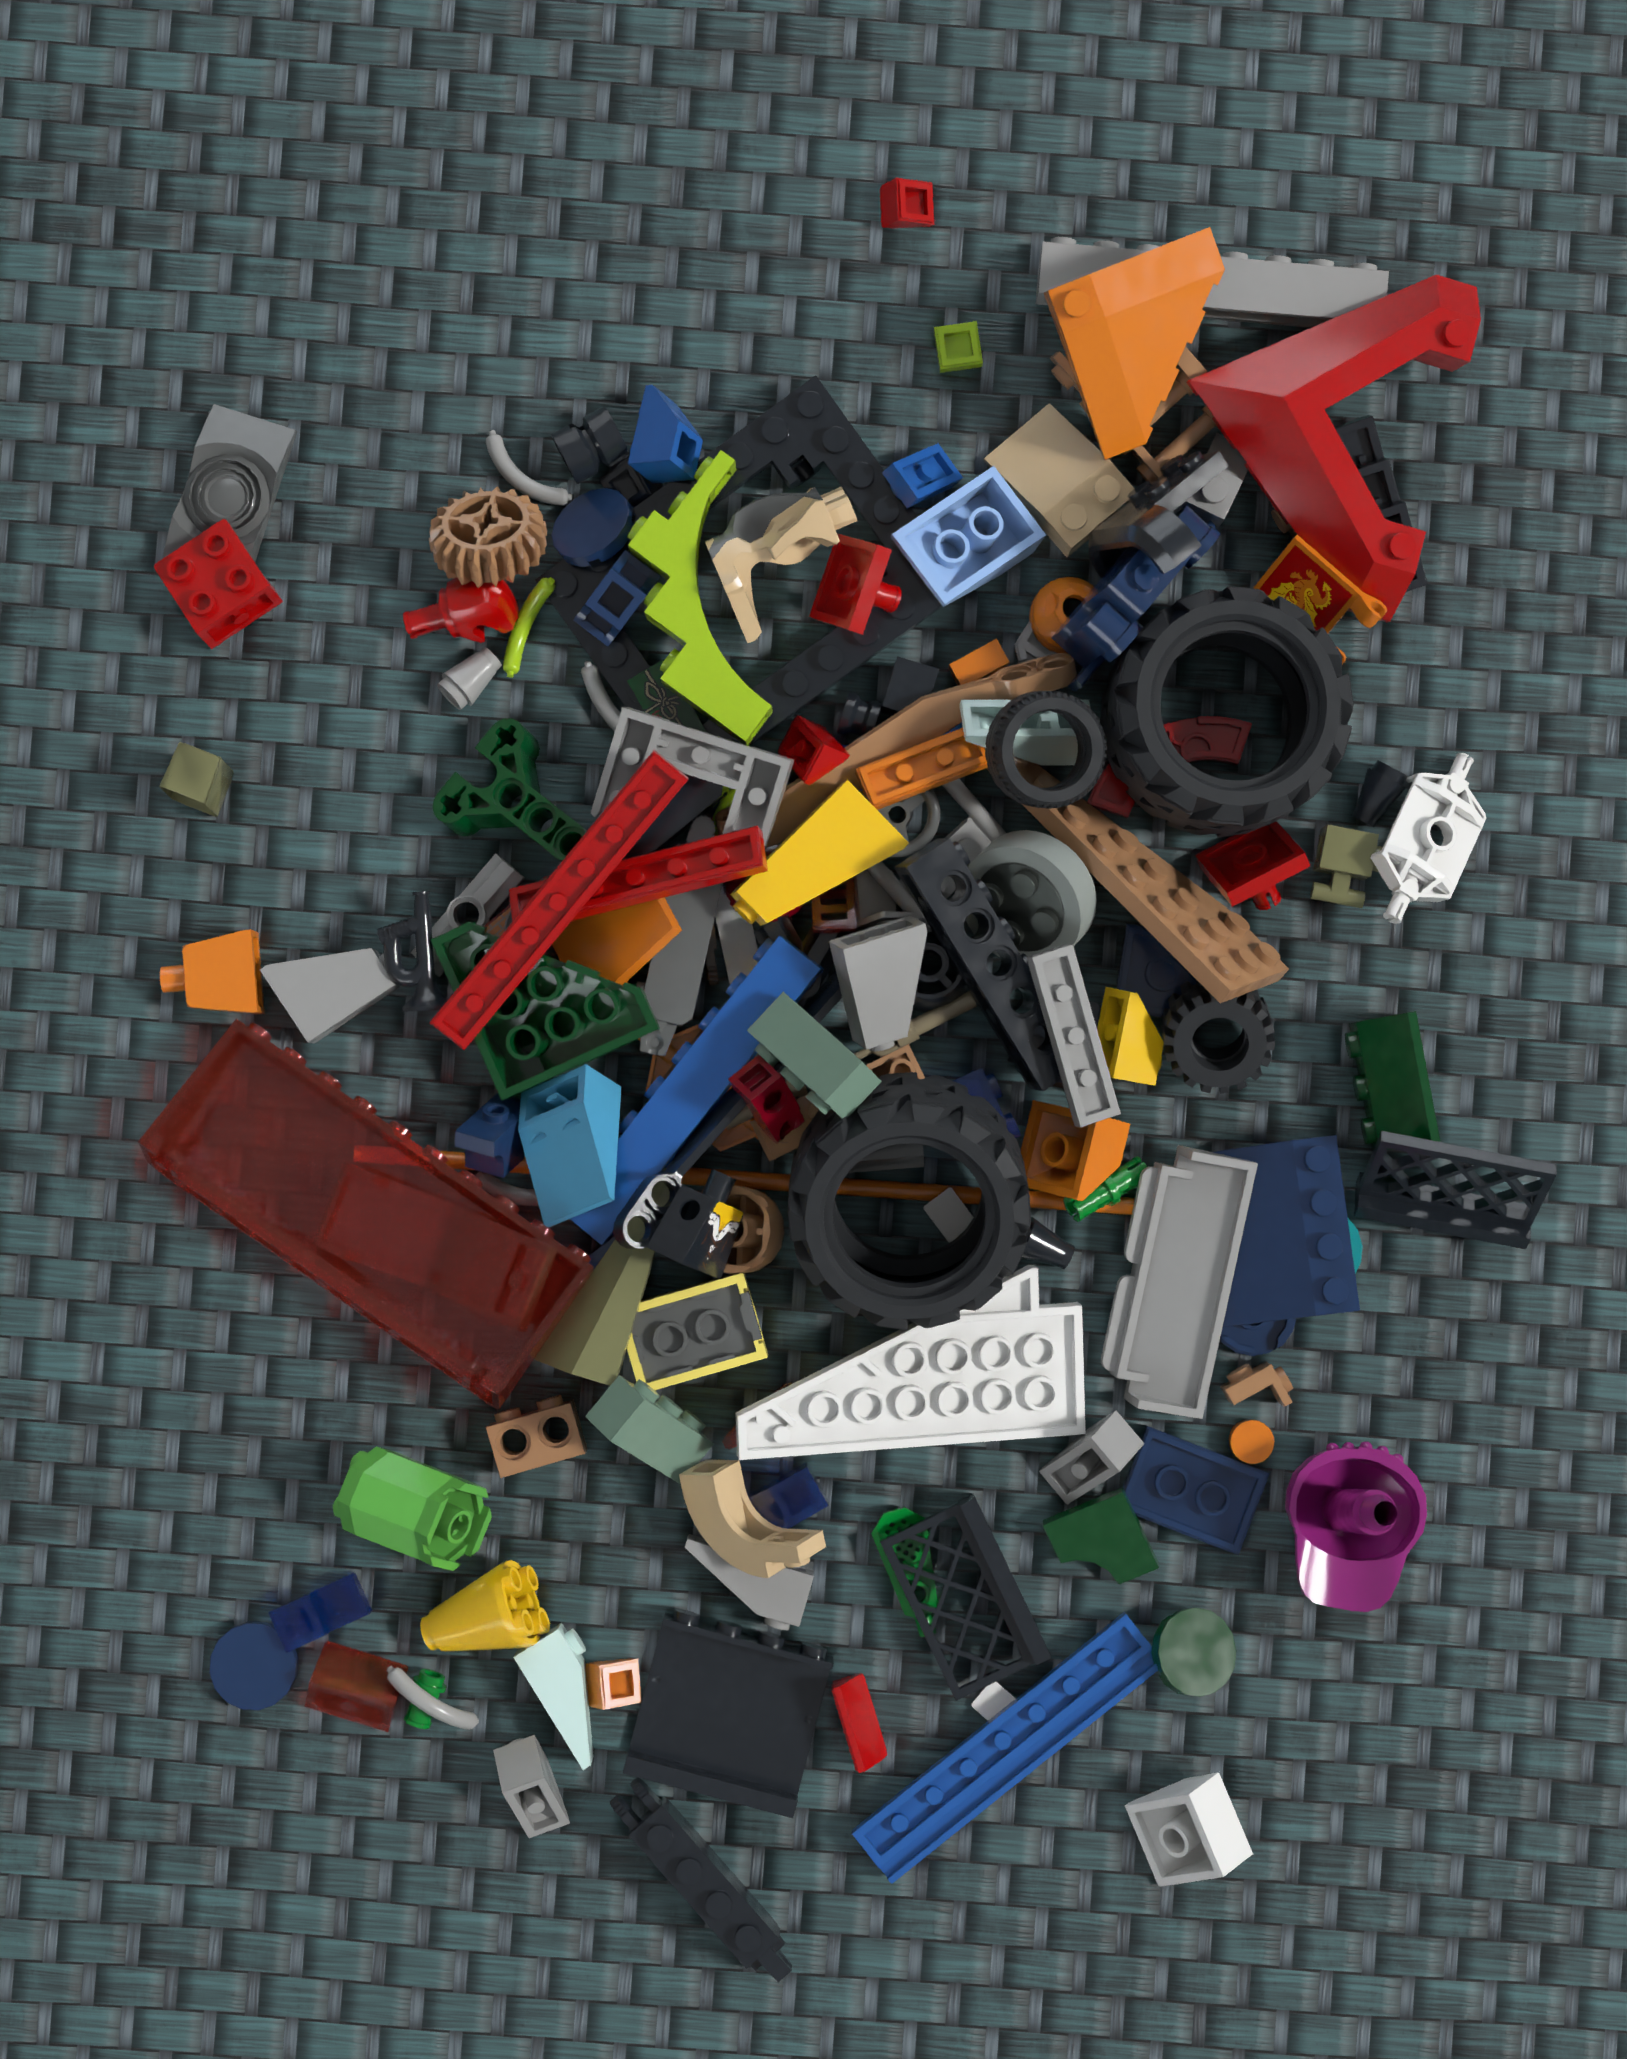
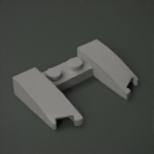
M622 707L592 806L591 814L594 817L608 806L650 753L655 750L684 774L735 789L736 791L722 834L758 825L763 832L766 849L794 759L686 727L630 707Z

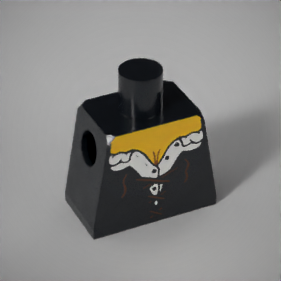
M712 1169L701 1193L685 1185L680 1187L647 1248L683 1265L721 1279L743 1219L742 1211L726 1204L736 1179Z

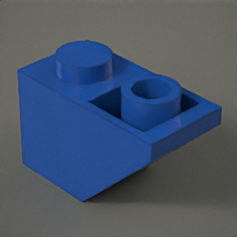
M646 385L639 409L633 443L630 448L628 465L651 483L694 480L703 439L677 404L654 385Z

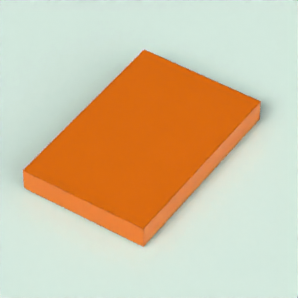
M664 897L573 920L558 936L552 946L560 961L564 963L567 960L577 962L600 971V977L624 985V982H627L676 937L682 929Z

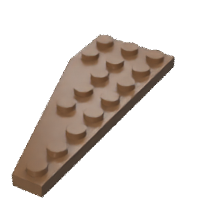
M1014 757L1019 773L1029 784L1047 788L1060 783L1058 779L1038 764ZM1083 798L1070 805L1052 809L1022 804L1056 839L1066 844L1079 856L1088 871L1219 1003L1278 982L1289 970L1280 960L1277 950L1268 943L1261 942L1249 930V923L1241 915L1231 912L1227 907L1139 842L1134 834L1122 829L1095 807L1088 804Z

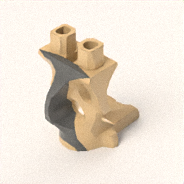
M814 487L809 488L806 493L771 494L756 499L732 515L730 523L723 534L705 542L747 643L755 641L762 633L753 601L751 569L758 562H772L783 565L795 564L808 557L820 544L829 547L840 542L836 530L858 521L850 500L842 487L821 496Z

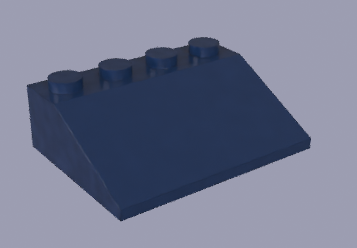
M1337 1136L1291 1140L1213 1152L1258 1163L1223 1327L1360 1311Z

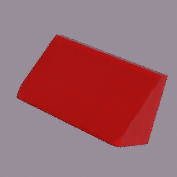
M799 715L794 718L778 749L779 755L794 759L792 770L807 785H811L846 761L850 756L825 727Z
M857 1673L834 1680L831 1688L855 1770L858 1773H862L885 1759L887 1749L865 1676L862 1673Z

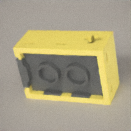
M745 1273L726 1275L721 1277V1279L716 1278L641 1300L627 1346L636 1382L640 1379L652 1389L658 1390L767 1358V1348Z

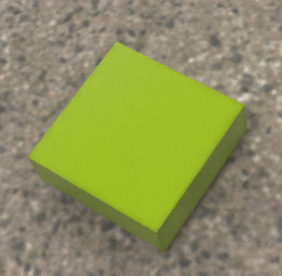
M977 321L934 327L940 373L983 366Z

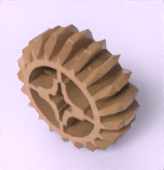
M497 486L493 491L485 492L480 487L479 492L474 494L463 491L461 499L448 498V506L437 508V516L431 519L429 545L431 552H433L434 561L437 563L438 569L446 572L448 578L457 577L461 585L474 581L479 588L484 582H492L496 587L498 581L505 579L513 583L515 575H528L529 567L538 566L541 555L545 554L547 528L538 504L531 503L528 495L517 496L515 489L503 493Z

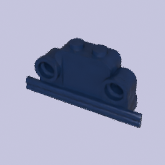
M1187 505L1175 513L1193 532L1202 546L1181 564L1165 574H1162L1151 559L1141 550L1133 546L1127 547L1051 637L1083 667L1068 685L1072 691H1078L1079 688H1082L1105 659L1110 663L1127 648L1143 627L1137 621L1184 566L1186 569L1192 567L1220 536V532L1215 529L1216 526L1211 520L1207 523L1204 522Z

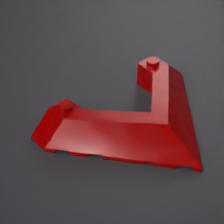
M1437 274L1186 382L1196 396L1199 395L1214 416L1212 420L1231 447L1237 449L1246 462L1244 465L1286 525L1290 524L1297 535L1362 592L1380 600L1387 608L1386 614L1380 621L1387 623L1391 621L1415 576L1426 531L1384 518L1325 409L1411 360L1450 372L1459 369L1471 361L1481 322L1477 287Z

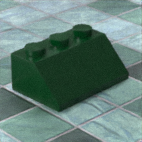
M1416 1011L1349 1023L1350 1032L1345 1033V1045L1349 1058H1355L1358 1075L1353 1076V1088L1357 1101H1363L1366 1118L1361 1119V1131L1365 1144H1371L1373 1151L1381 1131L1440 1142Z

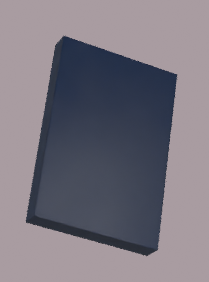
M1146 1425L1141 1436L1144 1445L1134 1455L1122 1486L1136 1516L1239 1555L1269 1473Z

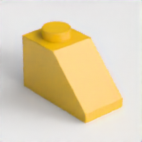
M1105 987L1097 1031L1110 1077L1155 1086L1157 1075L1162 1065L1161 1055L1164 1045L1160 1034L1138 993Z

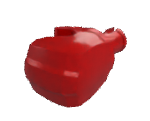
M456 577L447 582V587L440 589L438 603L413 611H405L403 613V621L411 639L446 628L454 638L463 637L484 643V626L493 628L501 633H507L514 629L515 623L518 620L519 606L512 590L504 580L498 581L496 587L492 582H484L478 588L474 581L461 585Z

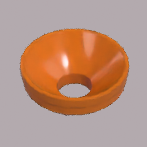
M1063 577L1049 582L1039 590L1032 601L1029 620L1035 637L1045 648L1056 653H1067L1051 638L1068 618L1063 612V603L1069 598H1075L1082 602L1094 588L1092 584L1080 578Z

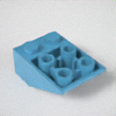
M587 1064L521 1093L518 1131L542 1220L547 1227L612 1202L615 1198L621 1086Z

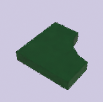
M1123 1487L1043 1520V1528L1060 1563L1075 1560L1096 1563L1109 1571L1118 1584L1159 1568V1562Z

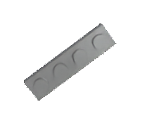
M1065 944L1028 956L1027 961L1074 1125L1076 1127H1084L1121 1114L1073 944Z

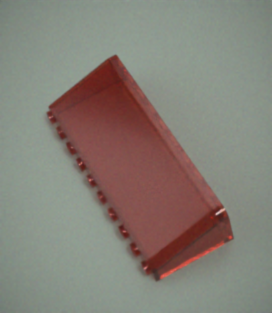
M236 1018L138 1141L146 1161L164 1177L490 1406L500 1409L593 1273V1266L589 1264L591 1258L577 1246L569 1244L566 1248L553 1239L555 1233L541 1221L534 1219L530 1223L517 1214L519 1208L505 1196L498 1194L494 1198L481 1189L484 1184L469 1171L463 1169L458 1173L446 1164L448 1161L446 1156L430 1145L422 1148L411 1140L413 1136L411 1132L400 1123L391 1120L388 1124L375 1115L377 1113L376 1108L364 1098L356 1096L352 1099L340 1091L342 1085L331 1075L324 1071L317 1075L305 1066L307 1061L290 1047H285L284 1050H281L270 1042L272 1039L270 1034L262 1027L253 1022L247 1026Z

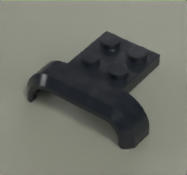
M1197 451L1187 458H1183L1182 455L1172 458L1160 468L1162 476L1152 484L1150 481H1146L1132 490L1127 496L1130 502L1090 533L1089 558L1100 578L1105 575L1127 547L1130 546L1136 547L1145 553L1162 574L1177 567L1202 546L1193 532L1173 511L1229 466L1220 451L1201 454L1200 451Z

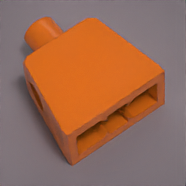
M251 929L242 930L185 945L182 948L183 965L160 968L162 992L185 991L186 1004L189 1008L265 1014L262 973L260 971L259 933Z

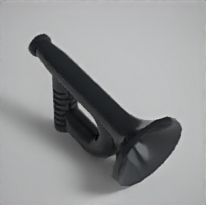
M430 891L412 892L415 895L414 916L377 929L379 940L383 945L384 964L387 974L394 982L401 986H416L412 998L402 1006V1011L440 1010L448 999L440 992L435 979L434 952L431 939H433L432 920L428 898ZM415 934L416 965L412 969H406L401 959L400 938Z

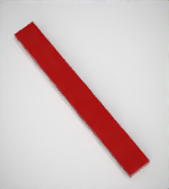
M653 750L435 1014L430 1024L465 1050L688 781V777L657 751Z

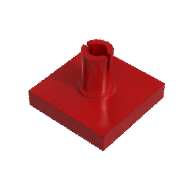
M837 533L840 542L832 547L809 617L863 635L873 606L892 613L900 603L902 596L901 588L882 581L892 550L878 544Z
M1277 821L1246 834L1233 835L1195 855L1200 869L1232 907L1253 897V903L1258 910L1271 909L1266 896L1271 897L1274 906L1278 905L1281 901L1280 892L1275 884L1310 867L1306 853Z

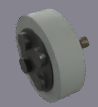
M1030 830L1006 833L988 845L968 866L974 879H980L990 891L993 898L990 905L997 917L1002 916L1012 927L1015 938L1012 941L1020 954L1024 953L1027 956H1031L1065 944H1073L1074 947L1093 923L1097 898L1092 877L1079 856L1066 844L1050 835ZM971 913L966 917V921L975 935L978 930V920ZM993 951V952H992V953H994L995 955H997L998 957H1000L999 954H998L996 951Z

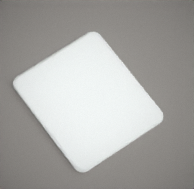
M994 1682L984 1688L973 1701L972 1707L985 1719L990 1720L1016 1698L1000 1684Z

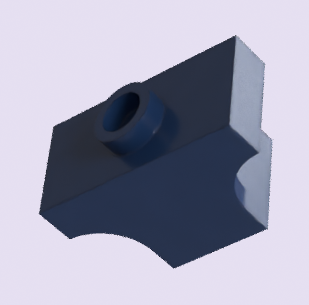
M625 549L573 621L606 646H609L660 578V575Z
M497 1093L455 1131V1147L465 1150V1167L504 1178L524 1159V1150L518 1131L520 1099L509 1098L501 1100Z

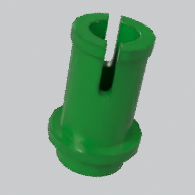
M421 1669L419 1675L413 1677V1681L436 1699L439 1698L440 1693H445L447 1686L444 1684L445 1676L439 1672ZM410 1702L403 1720L413 1727L429 1729L432 1724V1716L426 1714Z

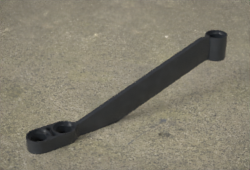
M836 971L803 1007L818 1023L823 1020L842 998ZM778 1062L773 1068L777 1071L782 1064ZM733 1087L703 1119L666 1170L646 1177L618 1214L614 1222L613 1233L621 1246L626 1249L647 1248L676 1193L682 1187L681 1179L683 1175L746 1106L743 1098ZM659 1181L666 1184L670 1192L668 1202L662 1207L658 1206L652 1198V1189ZM635 1216L639 1217L645 1226L644 1236L637 1242L633 1241L627 1233V1224Z

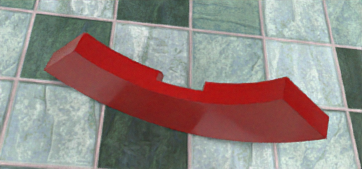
M1200 716L1164 724L1165 731L1172 745L1188 763L1216 761L1235 766L1239 763L1252 723L1220 716ZM1109 763L1093 787L1087 803L1095 808L1128 818L1135 801L1126 793L1129 787L1116 778Z

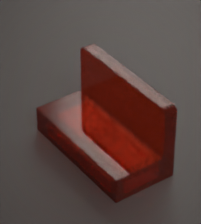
M327 1641L324 1644L309 1681L305 1707L389 1732L400 1693L388 1681V1672L386 1670L390 1666L393 1668L398 1667L407 1674L408 1666Z

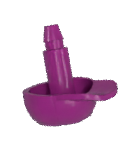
M1364 1441L1359 1447H1355L1351 1442H1345L1342 1448H1339L1336 1443H1329L1326 1450L1306 1458L1291 1475L1286 1489L1285 1510L1295 1535V1563L1298 1583L1302 1594L1313 1603L1359 1612H1369L1381 1608L1391 1598L1400 1579L1406 1557L1424 1532L1427 1517L1426 1494L1417 1476L1403 1463L1402 1455L1389 1454L1386 1446H1379L1377 1449H1373L1370 1442Z

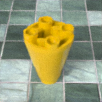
M513 1560L502 1562L432 1609L429 1615L422 1617L420 1622L421 1634L427 1647L432 1651L440 1649L441 1651L448 1652L527 1648L535 1645L540 1640L541 1635L549 1633L550 1622L546 1611L540 1607L535 1592L538 1589V1578L534 1569L530 1565L521 1567L518 1562Z

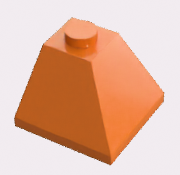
M1033 1100L1021 1147L1028 1188L1078 1201L1085 1200L1120 1167L1131 1124L1107 1118L1084 1127H1076L1070 1108Z

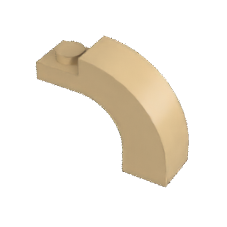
M705 1459L679 1474L684 1500L698 1531L722 1559L740 1571L757 1577L770 1578L786 1567L794 1568L806 1565L810 1562L811 1556L826 1547L823 1530L781 1528L768 1522L757 1512L746 1492L740 1460Z

